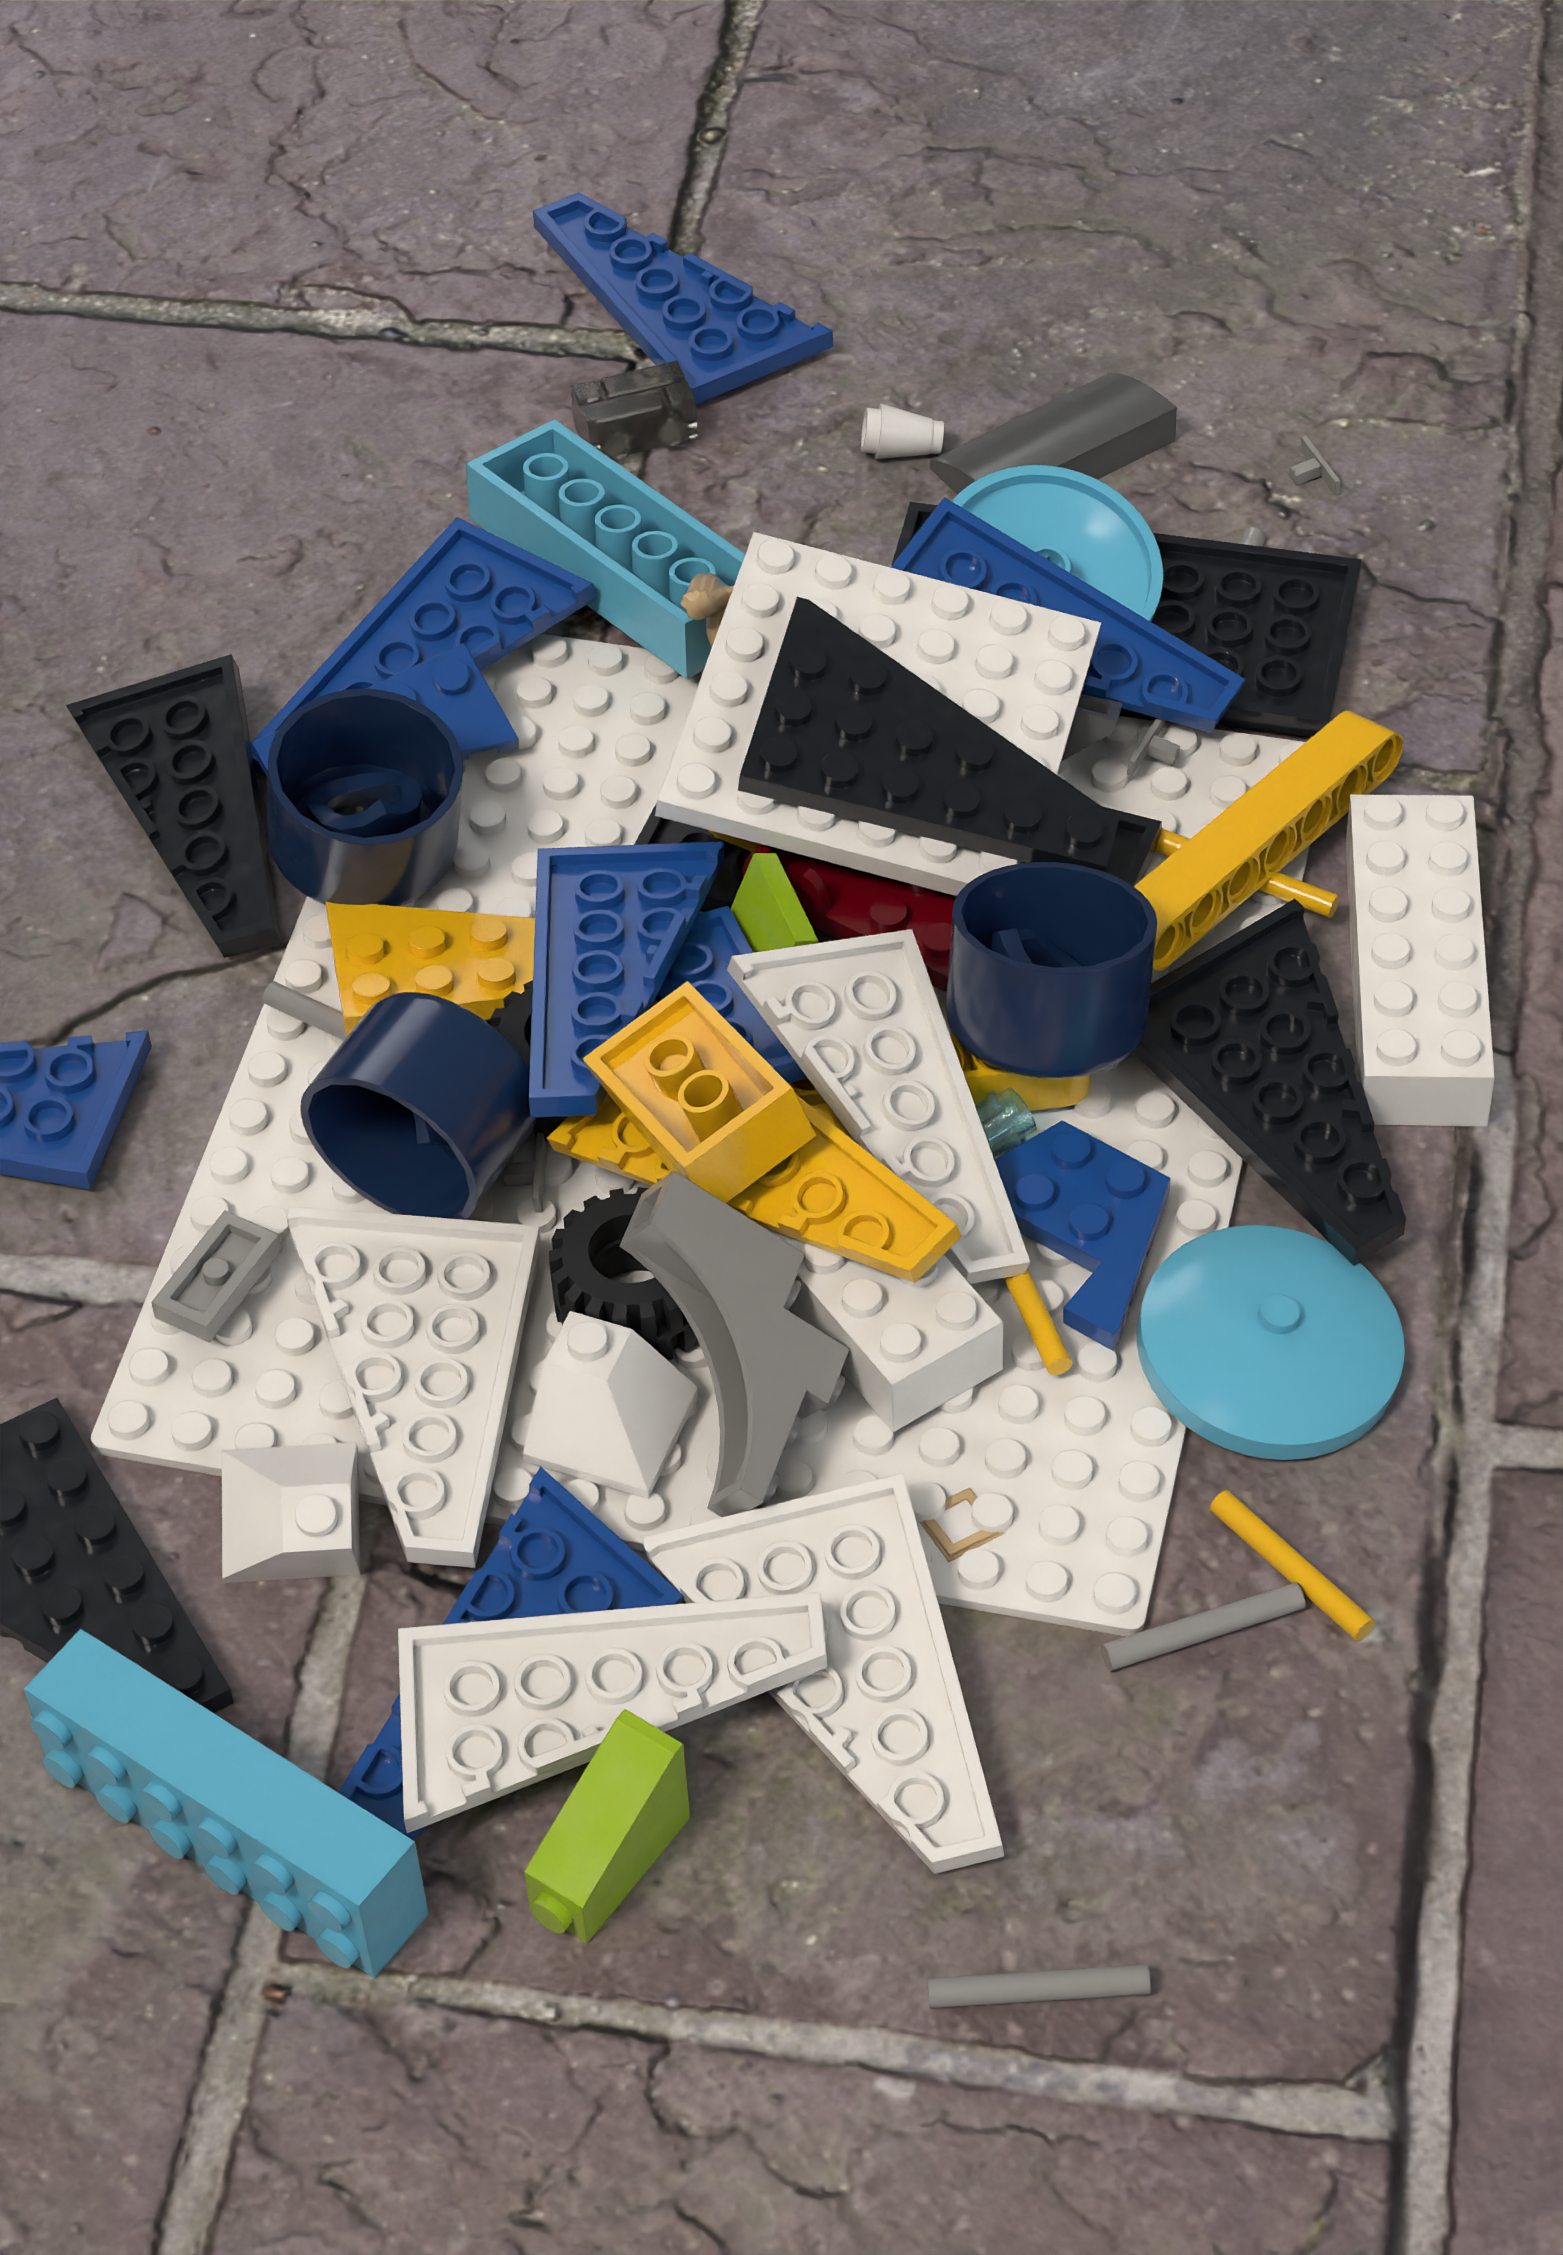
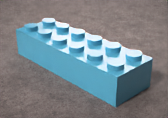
M555 419L466 463L469 514L472 521L487 532L593 583L596 599L587 604V606L686 679L704 670L712 649L706 634L707 618L702 620L688 618L686 609L680 603L683 600V595L687 593L691 580L700 573H713L724 584L734 586L745 553Z
M80 1629L24 1688L33 1718L30 1725L41 1743L44 1753L42 1763L52 1777L66 1787L74 1788L78 1784L94 1794L100 1806L117 1821L128 1823L132 1819L146 1828L156 1844L172 1857L181 1859L184 1855H187L202 1865L209 1878L225 1892L237 1895L239 1891H242L260 1903V1907L265 1915L280 1928L291 1932L297 1927L315 1939L322 1953L338 1966L347 1969L353 1964L375 1979L429 1915L415 1841L84 1630Z

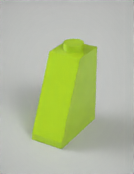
M624 1709L615 1719L524 1871L530 1911L544 1927L557 1934H563L567 1931L588 1944L689 1821L690 1809L683 1743L627 1709Z

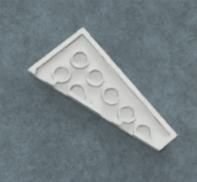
M902 930L732 956L727 971L855 1142L957 1224L962 1237L944 1255L969 1284L1025 1274L1031 1261L913 930Z
M821 1592L399 1628L403 1806L406 1831L410 1833L590 1762L615 1719L624 1709H627L661 1731L666 1732L827 1668Z

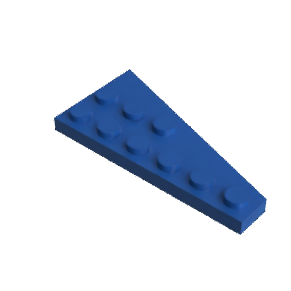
M579 192L533 210L534 228L691 406L833 347V330L818 322L810 327L795 318V310L781 302L774 306L753 295V287L691 253L686 254L684 257L668 249L666 239L653 232L645 237L627 227L625 217Z
M945 497L890 567L1100 622L1098 639L1081 694L1123 703L1122 708L1211 733L1241 691L1245 681L1243 677Z
M148 1030L126 1032V1041L93 1043L92 1035L68 1037L67 1046L32 1048L26 1041L0 1043V1174L91 1189L152 1047Z
M540 1466L529 1484V1493L516 1514H511L499 1532L498 1543L483 1567L479 1570L476 1569L442 1625L683 1604L684 1596ZM399 1693L392 1705V1714L374 1743L366 1746L338 1793L414 1840L430 1825L407 1833L404 1823Z

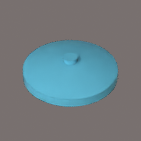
M1025 465L1006 468L988 474L968 485L952 500L955 504L1150 622L1152 621L1160 600L1163 584V565L1159 547L1142 515L1127 499L1105 483L1067 468L1047 465Z
M1264 1225L1229 1227L1209 1232L1182 1245L1159 1266L1152 1276L1138 1316L1136 1335L1139 1360L1152 1390L1162 1404L1182 1424L1199 1436L1228 1450L1253 1457L1276 1460L1311 1458L1334 1452L1358 1440L1372 1429L1389 1407L1404 1365L1405 1346L1401 1322L1390 1297L1378 1280L1362 1264L1358 1263L1353 1266L1327 1241L1310 1234L1282 1227Z

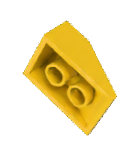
M688 981L582 1058L587 1068L670 1172L674 1170L724 1203L729 1202L816 1136L793 1088Z

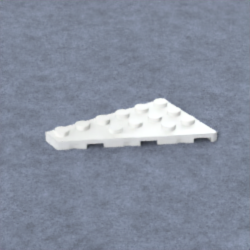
M289 1206L286 1215L289 1232L407 1562L475 1568L541 1245L539 1226Z
M904 1473L642 1537L648 1561L662 1577L684 1596L686 1603L821 1592L827 1668L769 1690L768 1693L934 1874L1004 1857L1001 1837Z

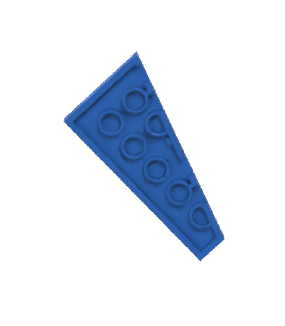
M456 517L253 741L278 730L293 712L311 700L341 690L366 689L462 643L465 644L481 672L595 600L594 585L549 561ZM252 750L255 771L267 777Z
M724 842L538 848L529 1080L531 1117L597 1115L608 1093L587 1068L582 1058L651 1008L725 862Z

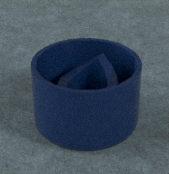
M349 689L329 693L307 702L293 712L276 732L268 757L267 839L273 859L283 876L301 893L326 905V901L346 905L377 904L402 906L429 892L443 878L450 867L458 843L463 759L457 740L451 730L434 712L417 701L400 694L376 689ZM368 807L366 810L350 816L336 814V812L344 808Z
M1031 862L1014 864L994 869L973 879L957 895L952 911L946 998L947 1020L952 1033L961 1045L976 1058L998 1069L1023 1076L1055 1079L1081 1077L1104 1071L1120 1063L1139 1046L1147 1027L1157 931V917L1153 906L1140 891L1124 880L1097 869L1068 863Z
M402 992L388 995L373 1004L303 1093L300 1105L303 1126L318 1154L336 1175L361 1196L392 1214L466 1220L472 1214L533 1131L538 1117H531L530 1069L511 1043L492 1025L472 1011L447 999L420 992Z

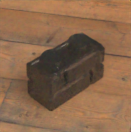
M678 360L604 377L597 381L591 380L571 385L573 418L579 437L610 459L619 460L631 454L656 448L674 447L698 437L695 398L688 382L685 381V376Z

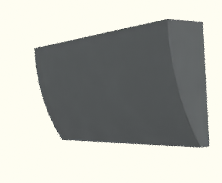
M1108 373L931 459L930 469L957 495L968 485L988 474L1006 468L1025 465H1047L1067 468L1098 480L1174 442L1177 407L1153 388L1139 380L1119 373Z

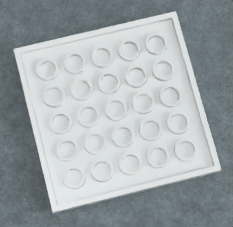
M753 532L661 787L655 816L955 896L969 882L984 873L1005 866L1026 863L738 791L741 769L797 597L809 599L1057 775L1098 639L1101 623Z

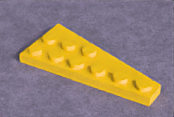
M325 901L346 1037L367 1010L378 1000L388 995L402 992L427 993L452 1001L472 1011L482 1019L488 1020L496 1008H504L503 999L512 991L521 994L524 992V984L533 980L535 918L377 904L346 905Z
M609 1094L606 1095L597 1115L569 1116L547 1137L554 1151L653 1186L671 1173ZM796 1094L816 1136L726 1204L764 1228L916 1283L962 1237L957 1224Z

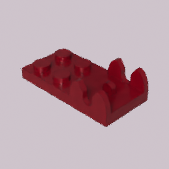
M759 846L746 858L743 866V878L754 853H776L810 924L840 940L912 929L932 986L947 993L952 911L957 896L771 846Z

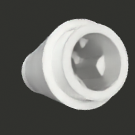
M882 403L879 409L866 407L862 425L861 452L874 453V459L929 454L940 455L943 444L944 422Z

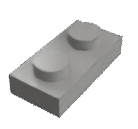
M224 1210L151 1302L155 1318L210 1343L282 1251L279 1234Z

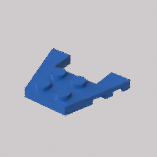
M1062 1120L994 1160L1020 1233L1092 1272L1091 1276L1063 1307V1323L1113 1351L1119 1343L1123 1322L1128 1307L1132 1305L1145 1257L1149 1255L1169 1196L1170 1177Z

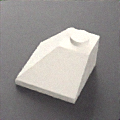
M570 1311L543 1363L524 1445L523 1461L649 1499L699 1395L698 1386L633 1329Z
M357 1442L222 1450V1579L224 1583L361 1575Z

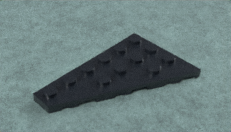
M796 598L741 769L738 791L1026 863H1068L1106 872L1119 822L1118 817L809 599Z

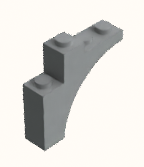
M673 1170L641 1194L619 1247L630 1253L646 1267L668 1291L686 1317L706 1358L714 1384L720 1427L719 1462L714 1488L707 1509L720 1517L749 1511L754 1507L762 1508L771 1499L780 1481V1474L775 1471L782 1452L796 1438L802 1420L819 1409L826 1411L839 1397L845 1384V1377L840 1373L850 1349L788 1311L801 1288V1282L796 1277L805 1253Z

